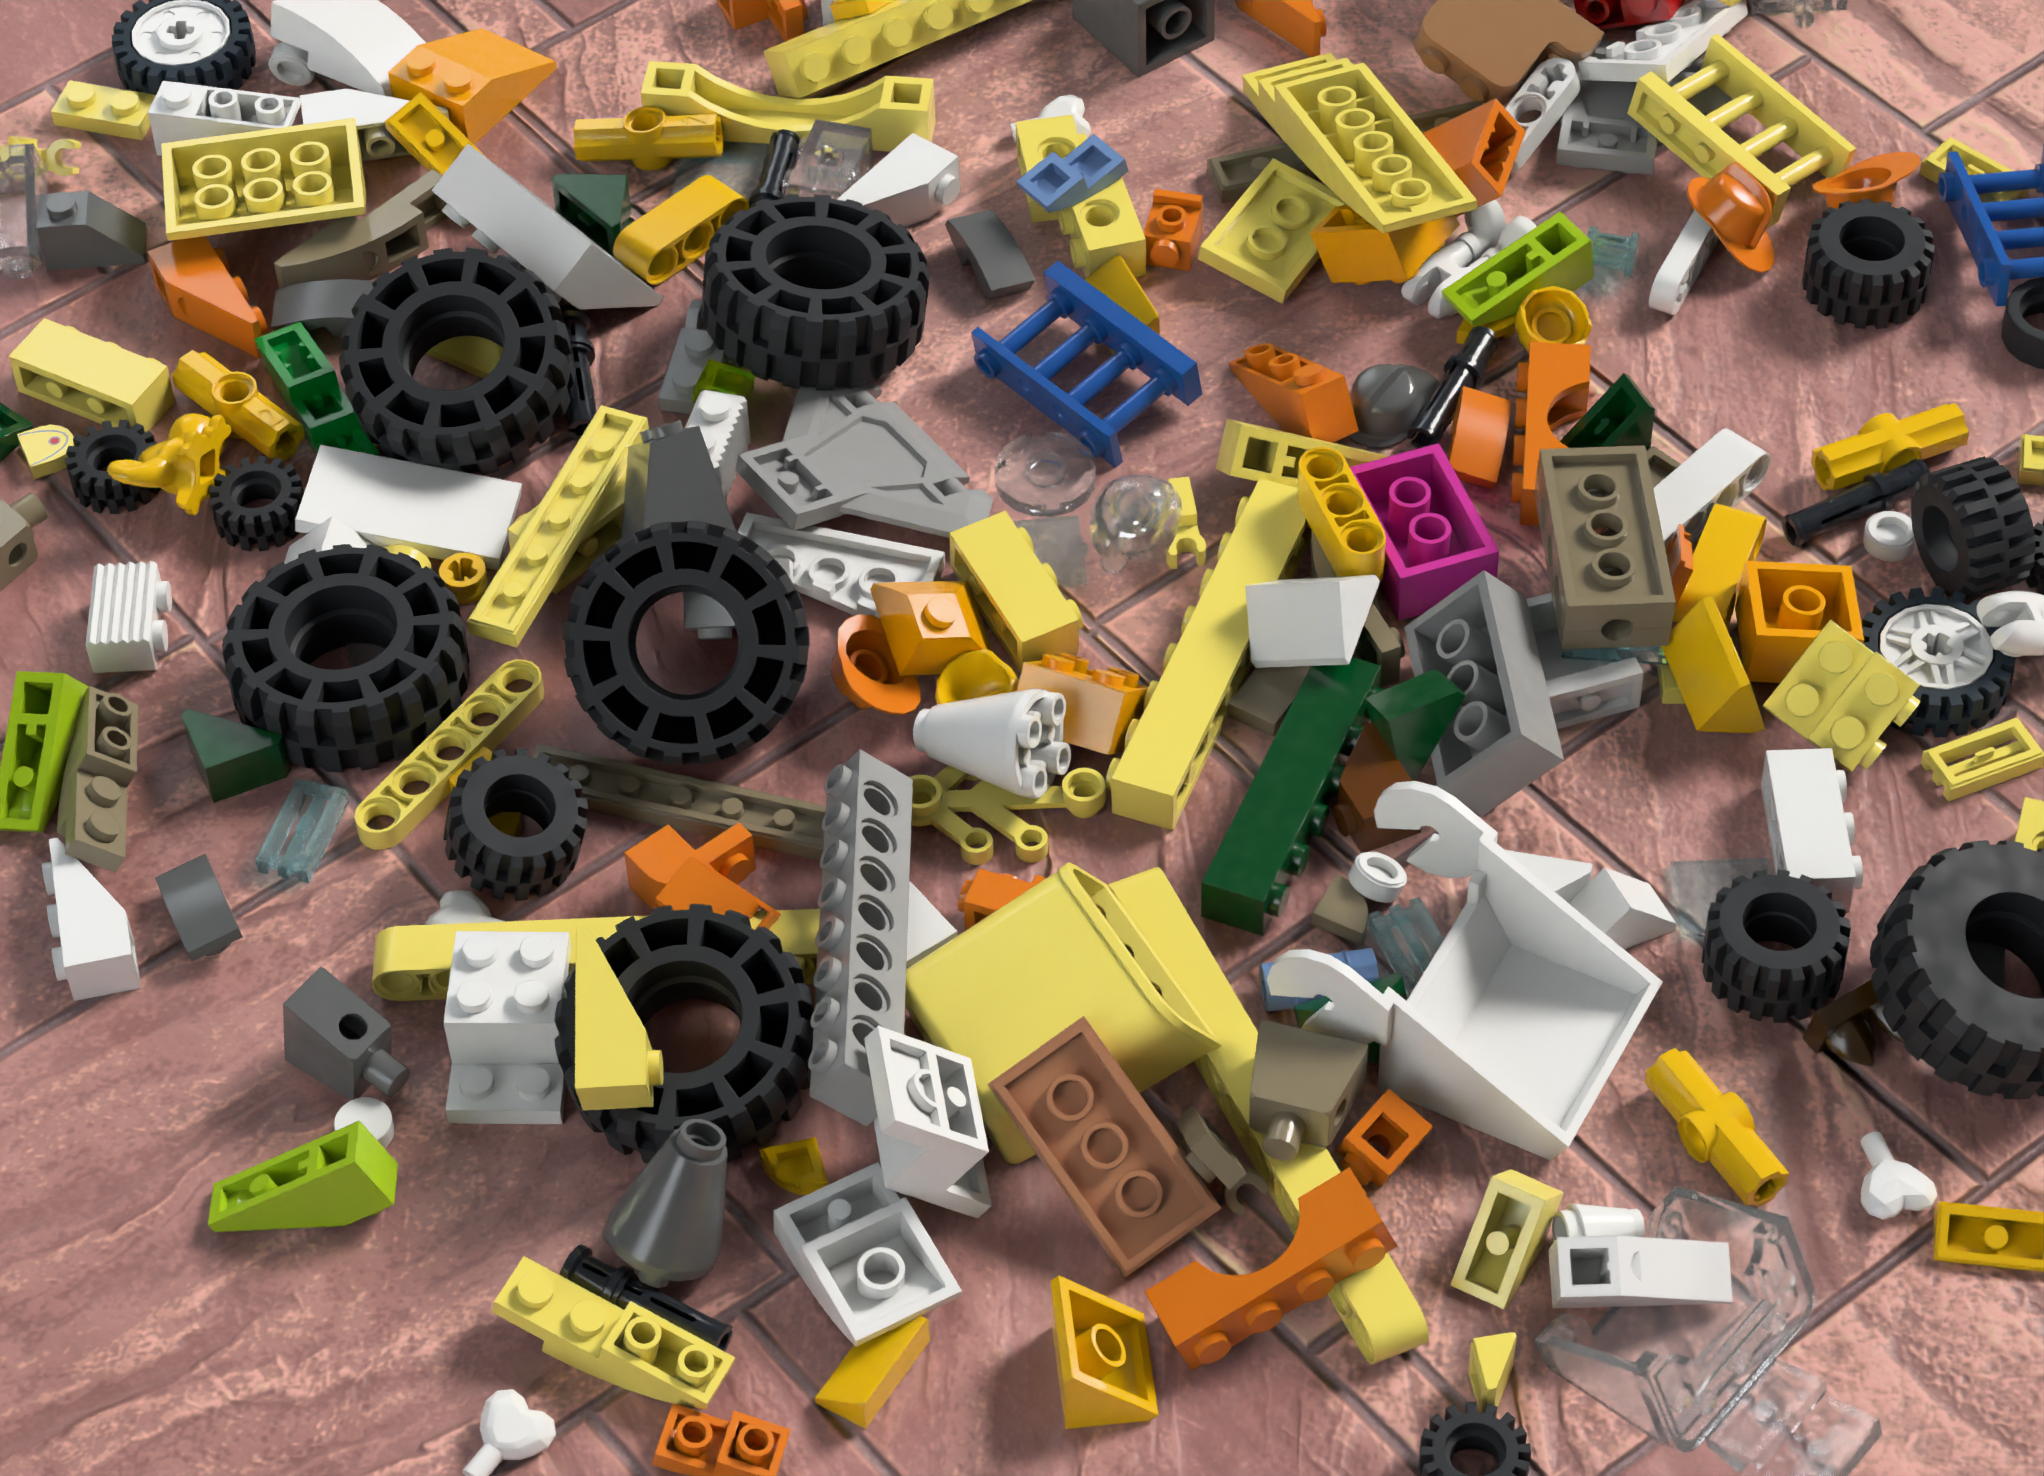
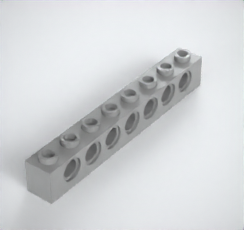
M859 749L844 765L838 764L833 768L824 785V792L827 794L826 814L822 822V829L825 831L824 851L820 859L822 886L817 901L820 907V922L815 939V944L818 947L817 969L813 977V985L816 987L815 1009L811 1017L813 1045L808 1067L811 1069L810 1097L868 1126L878 1116L864 1038L877 1026L904 1035L913 779Z

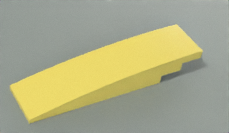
M1330 52L1242 75L1243 92L1284 142L1326 186L1383 234L1477 209V199L1364 62L1353 65L1347 57L1336 60Z

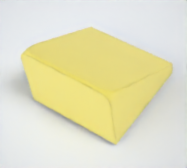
M1513 1332L1473 1338V1343H1471L1468 1373L1479 1413H1485L1487 1403L1497 1406L1498 1409L1514 1364L1517 1336Z

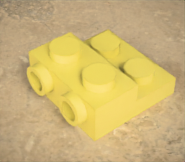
M1830 619L1762 707L1816 749L1832 748L1835 763L1850 773L1858 764L1867 770L1887 745L1879 739L1880 735L1891 721L1901 727L1921 702L1913 696L1920 684L1878 652L1874 653Z

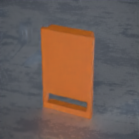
M1681 524L1678 525L1666 550L1676 601L1675 608L1693 573L1692 543L1689 541L1691 534L1684 532V526Z
M689 857L657 895L655 898L657 903L653 907L658 908L672 905L673 911L689 910L690 904L712 905L714 913L725 915L727 910H733L748 916L749 920L760 908L768 914L756 929L758 927L769 929L781 916L778 911L695 857Z

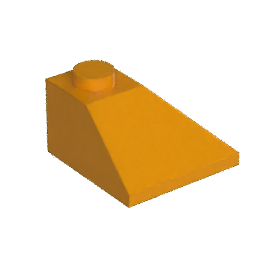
M968 581L873 583L870 591L900 676L941 674L947 664L966 652L982 649L993 652Z

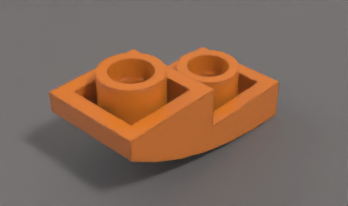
M1465 386L1461 388L1449 434L1452 436L1447 455V459L1459 480L1492 489L1497 483L1508 432L1511 400Z
M672 1403L651 1465L688 1476H777L791 1429L734 1410L729 1422Z

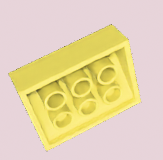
M355 118L161 144L166 235L168 241L366 214L364 168Z

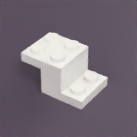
M456 931L443 1022L452 1062L446 1102L448 1123L562 1124L567 1084L556 1054L554 1039L559 1035L554 1019L557 1002L562 998H567L564 982L568 976L571 952L569 932Z
M877 1026L864 1038L878 1116L873 1121L885 1188L978 1219L992 1204L983 1157L989 1150L971 1058Z

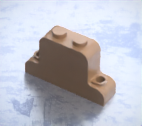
M1436 0L1423 17L1414 40V47L1417 54L1421 57L1423 64L1428 69L1437 74H1445L1459 84L1461 90L1469 98L1478 102L1483 101L1484 103L1496 98L1502 105H1505L1541 62L1552 58H1565L1573 63L1576 72L1579 71L1578 62L1593 56L1604 32L1559 0Z

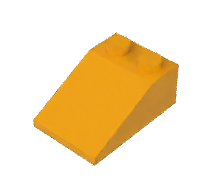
M480 28L417 45L388 71L392 97L410 101L421 92L435 106L448 108L449 120L475 145L555 71L557 66L556 61Z

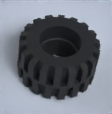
M1860 199L1859 203L1854 204L1846 201L1839 203V209L1832 207L1823 211L1822 218L1815 219L1812 223L1811 231H1809L1802 279L1803 290L1807 291V300L1810 304L1818 305L1817 311L1823 316L1831 315L1834 317V322L1845 325L1846 322L1855 324L1854 328L1866 329V326H1875L1876 329L1887 328V324L1890 322L1896 325L1905 322L1907 315L1914 316L1920 310V304H1924L1927 296L1935 245H1932L1934 238L1931 231L1925 229L1926 223L1920 217H1911L1910 210L1904 207H1892L1891 202L1882 200L1881 203H1873L1871 199Z
M1984 456L1919 477V481L1914 485L1913 496L1911 497V521L1914 538L1920 557L1931 578L1937 586L1939 585L1940 588H1944V593L1948 597L1953 596L1954 591L1966 594L1965 600L2019 584L2030 576V570L2033 569L2035 562L2034 552H2036L2033 522L2019 485L2003 464L1999 465L1996 459Z
M516 748L515 755L507 756L504 749L493 751L491 761H487L481 756L472 762L471 771L464 769L457 778L456 787L452 789L444 827L443 840L447 841L445 852L448 860H456L454 871L461 879L468 875L472 877L470 887L479 892L484 887L492 889V897L502 900L505 893L514 894L515 901L527 900L531 891H534L538 897H541L550 892L552 883L559 887L565 882L569 870L573 871L577 864L588 821L586 819L588 812L587 799L581 798L583 788L578 779L568 781L570 770L562 763L556 767L550 765L551 756L541 752L537 758L527 756L528 749ZM502 812H520L535 820L543 831L530 837H514L496 829L488 818Z
M1766 870L1753 871L1752 879H1747L1743 875L1733 879L1731 888L1723 886L1716 894V901L1711 902L1701 963H1704L1702 973L1705 981L1712 983L1711 992L1718 1000L1727 998V1007L1736 1013H1739L1742 1009L1750 1012V1019L1761 1021L1762 1016L1773 1017V1023H1786L1787 1016H1794L1799 1021L1809 1017L1811 1008L1818 1011L1828 1005L1829 997L1835 998L1840 989L1850 942V919L1844 918L1846 909L1840 900L1831 901L1833 892L1825 885L1818 888L1812 885L1813 878L1803 874L1800 878L1789 876L1790 871L1778 870L1777 875H1768ZM1776 941L1789 945L1794 950H1771L1757 944V942Z

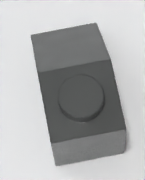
M90 191L39 194L36 229L47 271L145 263L147 240L145 222Z

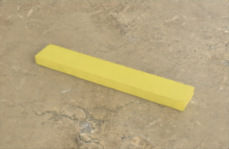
M602 405L599 407L468 618L467 627L469 634L518 647L625 471L628 447L642 442L639 432L649 429L647 417Z

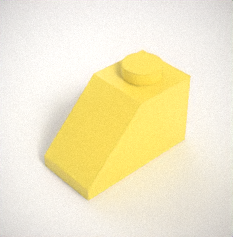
M1512 1169L1492 1176L1450 1286L1503 1310L1506 1309L1544 1246L1552 1225L1553 1216L1558 1210L1564 1192Z

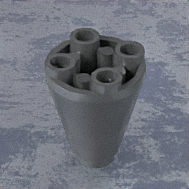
M689 1119L683 1122L680 1128L674 1130L616 1201L602 1231V1238L621 1259L636 1269L637 1277L649 1286L661 1288L667 1286L671 1280L698 1279L713 1270L721 1251L727 1148L725 1146L726 1136L724 1132L712 1122L703 1119Z

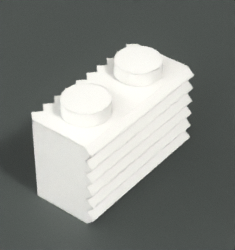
M703 390L699 393L685 428L700 427L725 501H727V495L730 494V488L733 487V481L736 480L737 472L735 469L738 454L748 451V445L751 444L747 400L744 396Z
M140 561L137 564L129 562L124 565L119 562L115 566L111 563L105 566L98 563L94 566L85 645L93 673L158 669V654L168 649L167 624L165 620H162L163 612H171L172 594L169 581H161L157 563L149 561L145 564Z

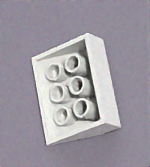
M469 144L465 146L431 190L447 203L441 210L445 215L464 229L469 223L473 224L477 228L472 234L473 238L494 254L501 247L508 253L507 257L519 262L522 273L525 270L534 272L544 282L547 293L554 295L558 303L564 298L578 309L658 306L664 299L541 198Z

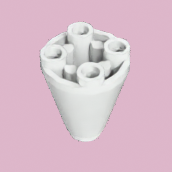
M1028 689L937 704L931 709L925 708L918 713L913 728L914 745L918 751L926 752L930 758L1026 798H1039L1050 787L1055 775H1064L1070 765V746L1068 743L1063 742V719L1066 712L1065 697L1063 694L1043 689Z

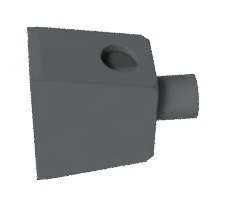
M320 967L283 1003L285 1060L349 1100L359 1098L371 1085H374L387 1096L392 1097L407 1082L410 1069L391 1056L392 1027L389 1022L323 967Z

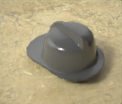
M1378 364L1368 367L1357 376L1349 393L1359 431L1347 437L1354 443L1368 448H1388L1402 443L1408 438L1407 433L1421 414L1422 409L1438 386L1439 381L1427 371L1409 365Z

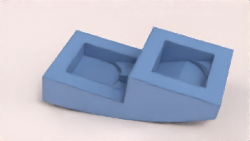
M1093 134L1063 159L1053 151L1016 182L1022 191L1047 212L1051 213L1090 198L1117 181L1129 170L1125 159Z

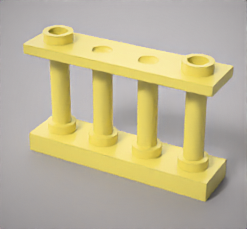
M1718 33L1710 38L1700 71L1670 87L1652 71L1640 77L1627 112L1628 115L1702 177L1712 179L1734 162L1743 166L1765 188L1770 197L1772 214L1766 229L1779 222L1792 186L1817 171L1826 178L1839 174L1849 168L1856 151V147ZM1715 84L1733 100L1705 116L1687 100ZM1749 113L1767 129L1739 145L1721 129ZM1784 142L1802 158L1774 174L1756 158Z

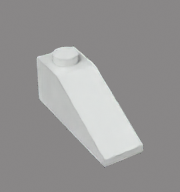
M912 133L837 200L846 201V199L860 202L863 207L873 211L877 209L889 215L893 223L896 225L901 224L904 227L928 220L945 205L951 204L960 192L961 182L959 180L958 156Z

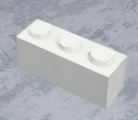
M1832 748L1766 750L1761 790L1776 875L1778 870L1790 871L1789 876L1800 878L1802 874L1813 878L1812 885L1817 888L1825 885L1833 892L1831 901L1840 900L1846 909L1845 912H1850L1853 890L1862 888L1863 867L1861 857L1859 855L1852 856L1850 848L1855 840V825L1852 812L1844 813L1842 803L1846 802L1847 797L1845 771L1836 770Z

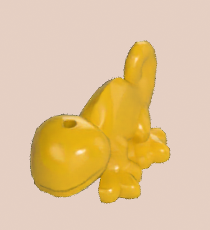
M196 413L184 414L173 423L168 440L148 447L138 457V461L124 459L111 462L107 472L110 477L123 484L161 488L170 494L177 495L176 503L178 507L184 509L187 514L195 516L200 509L201 503L206 498H210L209 489L210 486H215L213 480L218 473L226 476L225 471L219 469V458L224 452L226 438L231 433V426L226 424L224 417L220 414L213 417Z

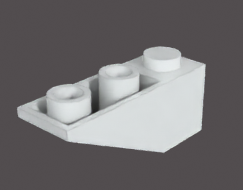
M162 81L148 111L156 153L162 156V143L292 126L301 105V98Z
M352 89L300 95L303 125L355 118L362 161L412 155L385 127V121L408 103L409 100ZM436 106L449 119L448 108Z
M58 838L49 839L51 862L42 863V871L48 896L55 894L56 904L47 905V915L52 937H60L61 940L60 947L52 948V958L57 980H68L74 1001L141 988L136 946L126 911L78 859L65 855V846Z
M1614 1235L1557 1237L1549 1248L1552 1309L1731 1304L1733 1302L1728 1243Z

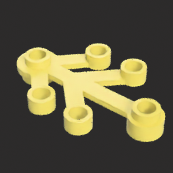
M949 765L934 777L928 775L910 776L913 779L911 825L926 826L932 824L960 845L961 857L965 862L972 865L985 864L992 858L994 852L993 837L984 828H972L953 812H973L1015 842V851L1019 859L1024 862L1035 863L1043 860L1048 854V835L1043 828L1027 824L1009 810L1067 808L1076 817L1089 818L1097 814L1106 802L1105 779L1098 771L1090 768H1078L1070 771L1064 777L1062 786H1050L1045 794L1035 799L1022 797L984 780H981L970 790H954L965 779L972 781L980 779ZM1031 841L1039 843L1036 846L1024 845L1025 843ZM973 844L984 845L982 848L978 849L969 847Z

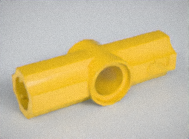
M648 105L631 110L624 118L576 119L573 129L574 152L577 160H581V162L632 160L635 167L649 171L666 166L673 158L721 157L724 147L721 116H717V114L665 116L662 109Z
M191 350L179 358L178 366L171 374L174 387L213 416L222 415L226 424L231 426V433L228 437L232 439H245L271 460L278 458L284 462L297 453L298 446L305 437L303 425L259 393L256 380L251 375L245 372H231L205 352L197 353Z
M1956 403L1944 404L1900 420L1891 413H1883L1868 420L1861 427L1857 435L1813 449L1810 462L1814 469L1815 480L1824 491H1834L1863 481V478L1870 473L1880 472L1883 474L1910 462L1914 458L1923 460L1967 445L1969 430L1965 423L1964 413Z
M1676 1048L1671 1049L1660 1055L1657 1061L1646 1070L1644 1083L1677 1121L1680 1139L1688 1153L1700 1163L1710 1161L1746 1206L1755 1205L1758 1208L1768 1203L1787 1185L1789 1172L1755 1133L1753 1117L1744 1101L1734 1092L1729 1091L1723 1094L1686 1050L1678 1051Z

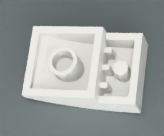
M275 0L272 2L270 37L308 51L307 69L364 92L388 97L392 96L388 71L417 45L426 43L404 20L378 0Z
M878 1162L773 1210L774 1234L789 1259L831 1320L855 1346H859L913 1320L919 1315H924L962 1296L961 1288L907 1198L900 1199L895 1191L885 1188L882 1168Z

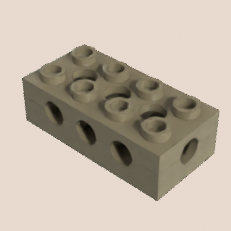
M1645 445L1540 449L1534 496L1561 650L1668 646L1676 601ZM1597 528H1608L1605 532L1599 534L1594 531ZM1605 567H1615L1610 572L1604 573L1601 571Z

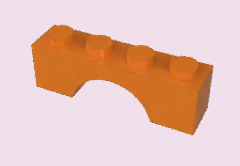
M1530 342L1528 362H1518L1516 392L1526 393V398H1516L1514 429H1524V435L1514 436L1513 466L1523 467L1522 472H1513L1511 503L1521 504L1520 525L1540 526L1534 496L1540 449L1569 448L1562 444L1552 432L1569 421L1582 418L1587 412L1591 345Z
M1350 1167L1298 1198L1299 1223L1295 1236L1286 1251L1270 1265L1248 1274L1226 1275L1214 1272L1195 1260L1144 1291L1173 1344L1192 1371L1203 1364H1211L1227 1355L1232 1346L1254 1333L1270 1330L1280 1322L1285 1314L1305 1302H1312L1323 1298L1333 1289L1336 1283L1358 1270L1363 1271L1374 1267L1382 1261L1386 1253L1398 1247Z

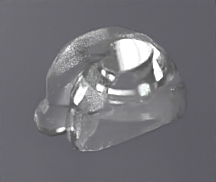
M1129 474L1106 483L1098 493L1092 505L1090 532L1093 547L1101 555V568L1105 572L1113 575L1122 572L1128 562L1141 566L1153 564L1159 561L1169 550L1178 532L1182 513L1181 497L1171 483L1151 475Z

